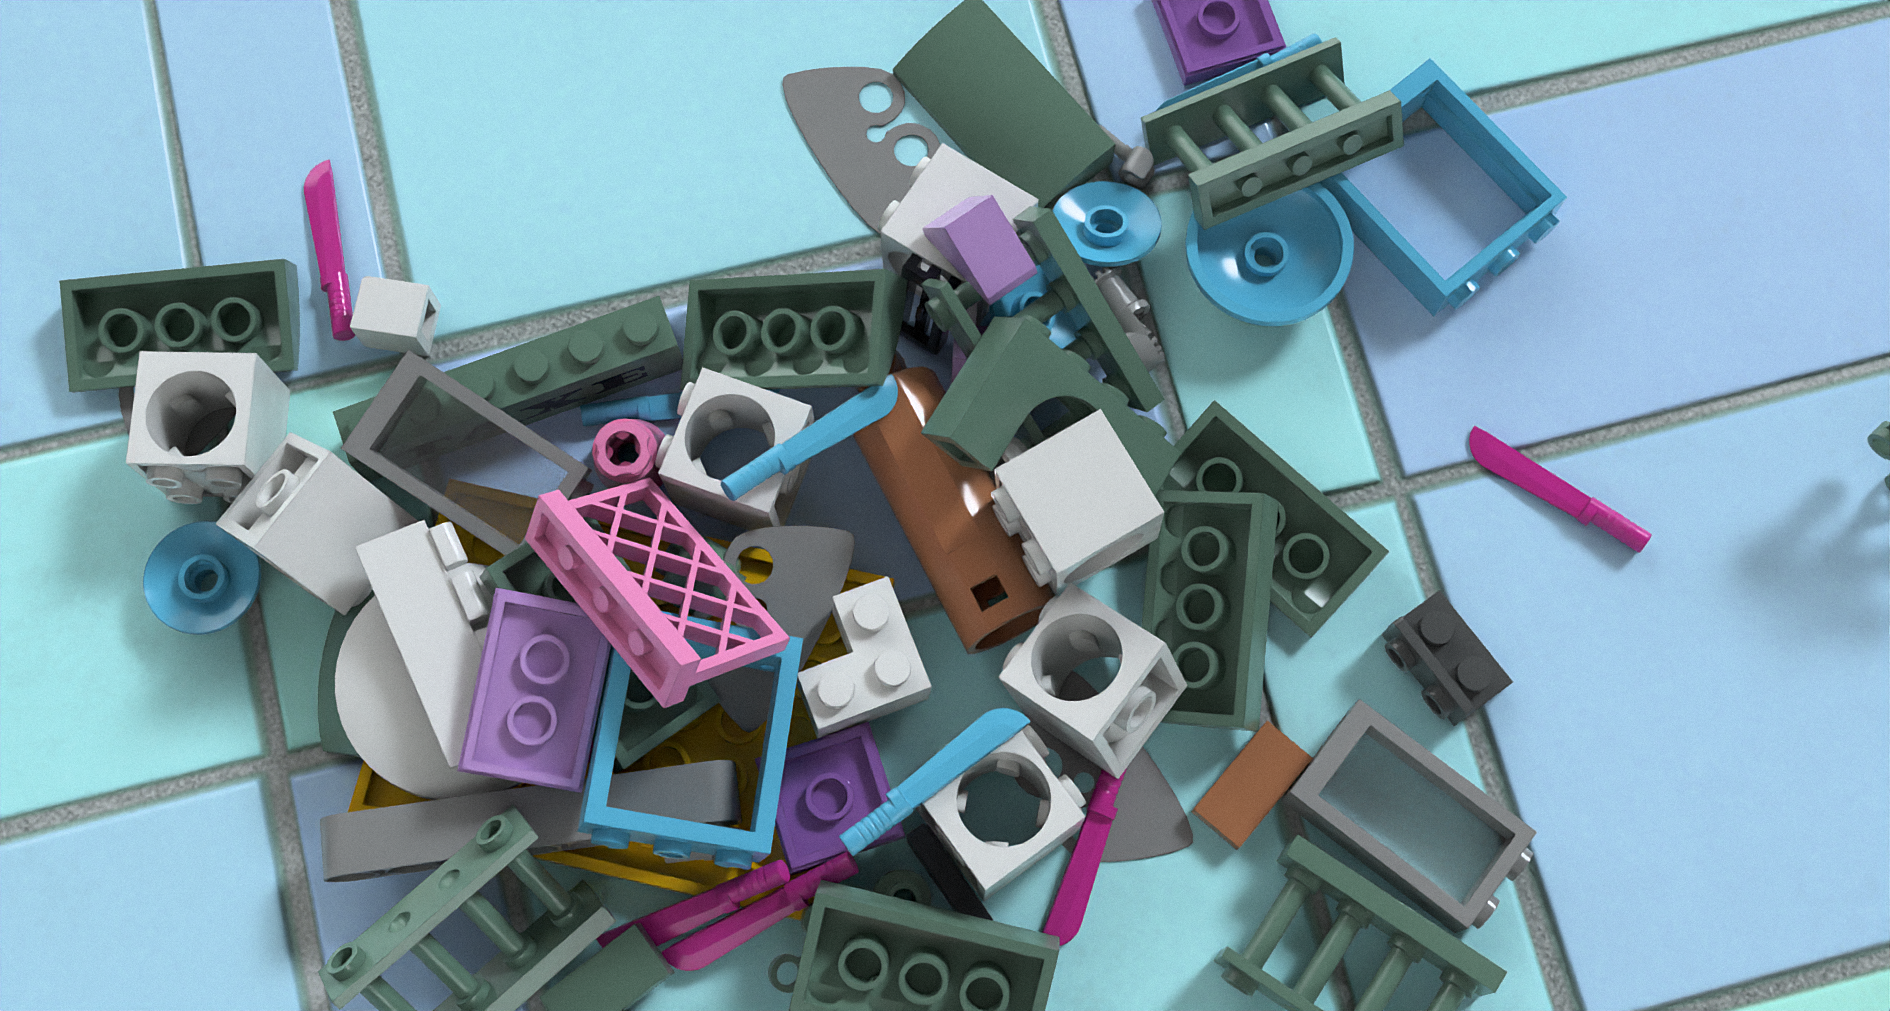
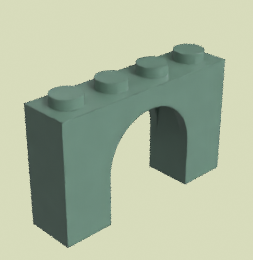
M1021 315L1020 318L994 316L921 431L922 435L961 466L993 471L1027 415L1042 402L1056 398L1070 411L1076 423L1101 409L1154 496H1156L1181 454L1177 448L1164 438L1167 432L1160 424L1148 417L1137 415L1127 406L1129 399L1123 392L1112 385L1100 383L1088 373L1091 366L1085 359L1072 351L1060 349L1049 339L1051 331L1043 323L1028 315Z

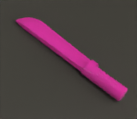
M329 159L319 163L309 172L304 183V195L321 276V290L327 292L332 335L336 340L345 341L355 337L354 332L350 328L353 311L349 280L345 271L333 172Z
M1475 425L1472 428L1469 437L1471 453L1475 460L1486 469L1575 517L1577 521L1585 526L1591 522L1638 553L1643 550L1652 536L1650 532L1631 522L1623 515L1618 514V512L1612 510L1601 501L1584 494Z
M1127 768L1119 779L1102 769L1091 796L1086 817L1042 933L1060 937V946L1071 941L1081 927L1112 821L1115 819L1118 811L1113 805Z
M845 852L808 871L806 874L789 881L774 892L674 943L661 953L667 962L677 969L694 971L704 968L795 911H800L809 906L808 899L815 896L821 880L840 883L859 872L857 863L850 852Z
M783 860L774 861L720 883L700 894L608 930L596 940L604 948L631 926L641 923L656 946H659L724 913H730L739 909L740 902L788 883L790 880L788 867Z

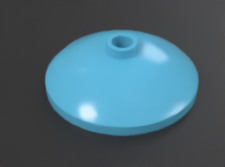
M1317 182L1206 230L1197 222L1193 211L1186 231L1185 253L1188 268L1194 282L1202 294L1219 310L1233 318L1250 324L1284 326L1314 316L1328 306L1339 294L1352 266L1354 240L1350 222L1340 203L1325 187ZM1258 255L1268 256L1272 260L1273 265L1269 267L1260 266L1255 261V257Z

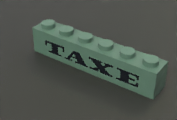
M656 296L445 371L444 373L526 426L579 407L580 405L682 370L683 358L660 296ZM428 380L379 451V454L402 469H407L507 432ZM375 397L333 411L343 444ZM346 452L351 466L367 481L370 482L384 477Z

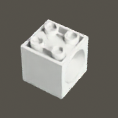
M942 143L931 159L925 156L920 160L910 177L909 186L911 188L901 203L896 200L892 201L879 221L878 230L881 232L880 252H882L883 269H887L900 276L902 266L911 254L914 253L923 258L921 263L922 270L927 272L933 264L942 269L941 281L947 282L951 276H954L962 281L961 284H963L967 280L927 239L922 228L968 197L993 195L1019 237L1021 233L1012 219L1030 206L1038 207L1039 199ZM917 285L915 294L921 297L923 288ZM983 298L966 310L975 326L980 325L989 311V304Z
M140 351L126 464L144 477L147 484L155 486L163 492L169 501L182 504H198L202 502L203 497H223L225 501L233 503L285 439L290 390L257 353ZM236 408L233 427L218 446L200 455H185L188 436L199 420L218 409Z
M702 367L696 384L688 382L681 394L677 414L682 417L674 436L667 434L664 437L656 456L655 466L660 468L658 474L672 502L749 531L765 527L784 526L811 458L797 465L795 469L786 475L779 471L735 501L730 500L724 493L720 484L722 480L707 476L700 458L705 447L712 439L725 431L735 428H749L764 433L770 449L779 443L782 444L815 422L812 406Z
M1101 409L994 469L996 490L991 492L995 502L992 509L1006 534L1011 537L1018 533L1024 543L1021 545L1025 555L1022 556V559L1036 584L1042 587L1048 583L1055 596L1062 594L1070 582L1075 586L1156 540L1159 536L1164 511Z
M290 432L217 521L216 525L305 591L345 616L351 607L363 602L372 590L355 547L419 521L331 451Z
M1070 582L1060 596H1054L1046 603L1040 613L1039 624L1027 640L1011 649L1003 663V671L998 678L1027 718L1119 779L1185 690L1187 684L1164 641ZM1099 657L1120 659L1121 666L1117 676L1100 694L1081 701H1064L1059 699L1063 682L1078 665Z
M1029 725L916 808L983 902L1078 833L1086 817L1081 809L1086 804L1083 795L1066 774L1057 779L1044 759L1049 755L1047 747ZM994 771L1014 777L1020 775L1027 779L1037 789L1042 798L1039 802L1036 827L1041 828V830L1028 841L1008 847L1009 843L986 841L984 843L968 831L959 816V813H965L968 791L964 789L970 782L983 774Z

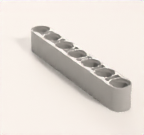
M732 760L705 761L614 774L611 776L606 807L716 826H734L742 823L736 764ZM587 778L584 779L582 793L537 785L323 817L320 819L324 881L349 882L438 869L476 836L478 829L484 822L493 816L501 815L512 804L522 813L539 837L526 848L532 855L602 846L591 843L592 834L577 832Z

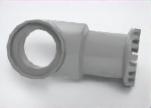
M1119 266L1103 267L1101 272L1098 270L1095 273L1098 278H1092L1149 372L1165 361L1164 353L1162 351L1158 353L1162 349L1161 346H1154V343L1158 340L1155 337L1150 340L1148 336L1152 332L1149 329L1146 330V325L1140 322L1149 312L1150 305L1145 299L1138 300L1120 277L1122 270Z

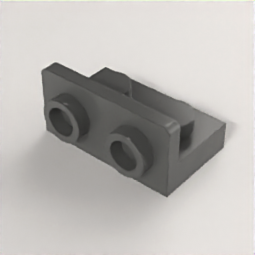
M1440 590L1405 616H1401L1392 622L1381 634L1387 641L1385 650L1392 662L1403 672L1410 670L1424 688L1421 694L1427 706L1439 718L1445 719L1447 717L1453 726L1457 725L1513 683L1511 678Z

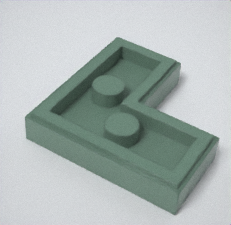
M637 923L539 998L548 1011H628L629 1007L675 972L643 925Z

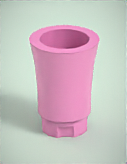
M617 419L603 426L597 433L592 447L594 468L600 481L610 489L650 477L660 487L663 482L658 474L660 468L655 466V461L665 434L654 424L640 419ZM624 445H636L635 450L639 457L632 464L628 461L621 463L619 460V451Z

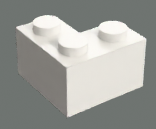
M888 576L833 596L832 614L848 654L798 672L797 686L817 738L872 721L927 700L932 687Z

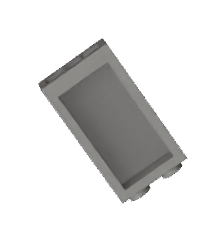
M409 349L341 447L345 452L505 556L527 542L525 536L539 495L560 490L569 501L589 495L594 487L593 484L586 480L592 472L590 468Z
M1360 699L1347 711L1281 800L1453 933L1466 930L1471 924L1477 929L1482 927L1500 902L1493 894L1503 879L1507 877L1511 881L1515 880L1533 856V852L1526 847L1537 833L1534 829Z

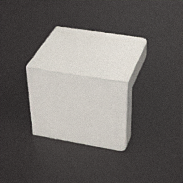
M365 276L361 280L350 328L366 347L406 353L409 349L416 355L429 357L441 304L429 285Z

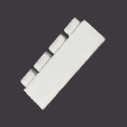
M425 520L358 545L355 547V550L451 770L459 766L487 627L473 632L471 625L489 618L491 610L473 570L462 572L453 577H449L447 573L468 562L452 522L442 523L428 529Z

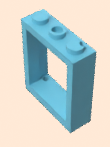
M1429 58L1390 89L1401 101L1402 122L1422 107L1526 215L1447 280H1444L1342 172L1318 183L1325 187L1340 203L1347 215L1353 233L1434 317L1449 304L1455 310L1464 305L1480 289L1476 282L1489 271L1495 277L1504 272L1520 256L1517 248L1529 238L1537 244L1552 232L1560 223V220L1555 215L1567 199V196Z
M662 611V613L669 614L675 617H678L679 615L675 613ZM687 616L688 621L720 630L721 622ZM730 624L729 633L751 640L761 638L752 628ZM789 636L790 640L784 651L742 666L774 672L750 831L606 807L631 670L611 645L577 832L592 834V844L605 845L608 848L627 849L629 841L654 845L653 854L666 858L689 859L691 851L715 855L714 864L726 868L751 869L752 862L760 863L770 855L803 638ZM685 639L701 659L715 655V647Z

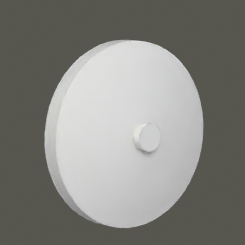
M465 563L447 572L449 577H453L462 572L473 570L491 610L493 597L479 578L485 568L488 567L487 565ZM374 596L362 608L348 629L340 648L335 672L337 710L346 735L356 752L380 777L407 793L431 800L509 790L521 784L522 782L457 771L458 767L450 770L376 596ZM489 618L471 625L473 632L488 627Z

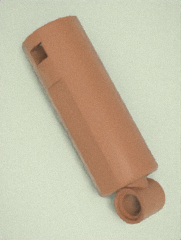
M896 350L888 375L892 374L898 387V397L895 406L886 416L852 435L967 654L987 651L1038 625L1042 609L1055 594L1048 583L1042 587L1036 584L1022 559L1025 552L1021 545L1024 542L1020 535L1016 533L1009 537L998 521L992 509L995 502L991 496V492L996 490V484L989 471L961 466L921 434V431L946 392L933 370L924 366L907 368L905 359ZM855 387V388H856V389L858 390V392L860 393V392H862L863 390H865V389L868 388V387ZM1004 592L1007 593L1008 598L993 606L989 605V600Z

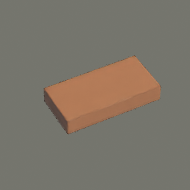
M1266 721L1191 812L1233 848L1238 850L1313 758L1269 721Z

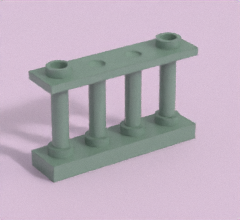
M1336 37L1141 117L1145 148L1153 156V166L1177 156L1190 171L1188 179L1194 217L1204 230L1404 146L1401 101L1389 90L1361 102L1345 85L1341 42ZM1324 95L1339 112L1312 122L1297 106ZM1276 116L1290 131L1262 143L1248 126ZM1227 136L1240 153L1212 164L1199 147Z
M1030 206L1014 217L1012 220L1021 233L1018 238L1035 266H1041L1050 283L1046 285L1047 292L1013 317L1020 318L1021 315H1028L1044 323L1059 311L1069 313L1079 330L1074 333L1075 340L1063 349L1072 351L1085 360L1088 358L1092 360L1097 359L1106 374L1102 382L1112 385L1123 392L1129 399L1128 407L1149 412L1165 400L1052 209ZM929 278L920 284L930 299L925 303V308L934 323L942 331L946 332L949 330L968 359L982 335L966 310L981 300L982 296L968 281L953 290L949 282ZM1068 411L1041 431L1029 413L1015 436L1029 450L1076 422L1070 411Z
M512 804L501 815L493 816L484 822L473 839L353 942L340 946L318 973L331 1002L339 1010L360 993L379 1011H417L380 976L410 950L453 992L433 1011H515L614 924L616 919L595 891L584 880L566 892L526 848L539 837L522 813ZM505 866H508L548 908L541 917L520 933L478 891ZM457 908L501 950L475 974H470L429 933Z
M1298 834L1288 841L1276 860L1287 868L1284 876L1288 881L1242 955L1227 946L1220 950L1214 959V962L1225 968L1221 977L1231 986L1250 997L1258 990L1287 1011H1323L1314 1005L1316 999L1360 927L1367 929L1369 924L1374 925L1390 936L1387 944L1391 949L1353 1011H1383L1411 963H1419L1422 958L1443 971L1439 977L1443 984L1427 1011H1457L1465 996L1472 998L1474 993L1480 996L1496 993L1507 974V971ZM1319 889L1339 902L1336 907L1339 915L1292 990L1263 971L1262 968L1309 893L1315 895Z

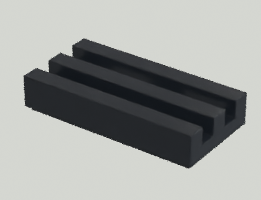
M912 253L902 266L900 277L907 280L906 300L900 335L931 354L937 355L947 342L949 330L946 332L942 331L933 321L930 336L926 335L931 317L925 308V303L930 299L924 289H922L920 303L916 310L915 326L909 325L908 321L917 285L922 288L920 284L929 278L940 280L942 269L932 264L927 272L922 270L921 263L923 258ZM951 276L947 282H949L954 290L961 285L962 281Z
M923 823L906 835L908 845L953 911L993 921L929 825L925 826Z

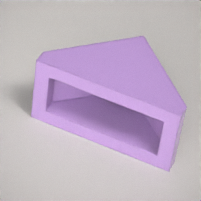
M993 195L968 197L922 228L927 239L989 305L1037 274L1035 264Z

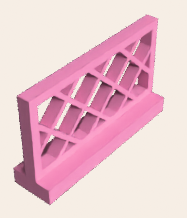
M650 477L569 501L560 490L538 496L525 540L663 708L684 701L688 689L692 685L785 650L790 637ZM643 500L657 516V519L624 510V506ZM589 517L611 524L609 534L593 530L583 518ZM622 527L651 536L650 547L616 537L618 528ZM660 539L683 546L690 554L691 559L658 550ZM615 555L645 564L643 575L627 571ZM653 567L687 577L685 587H679L651 578ZM695 580L717 586L726 596V599L722 600L693 591ZM650 597L680 605L678 617L662 613ZM689 608L722 618L720 630L688 621ZM731 621L752 627L761 638L751 640L729 633ZM685 639L715 647V655L701 660L700 656Z

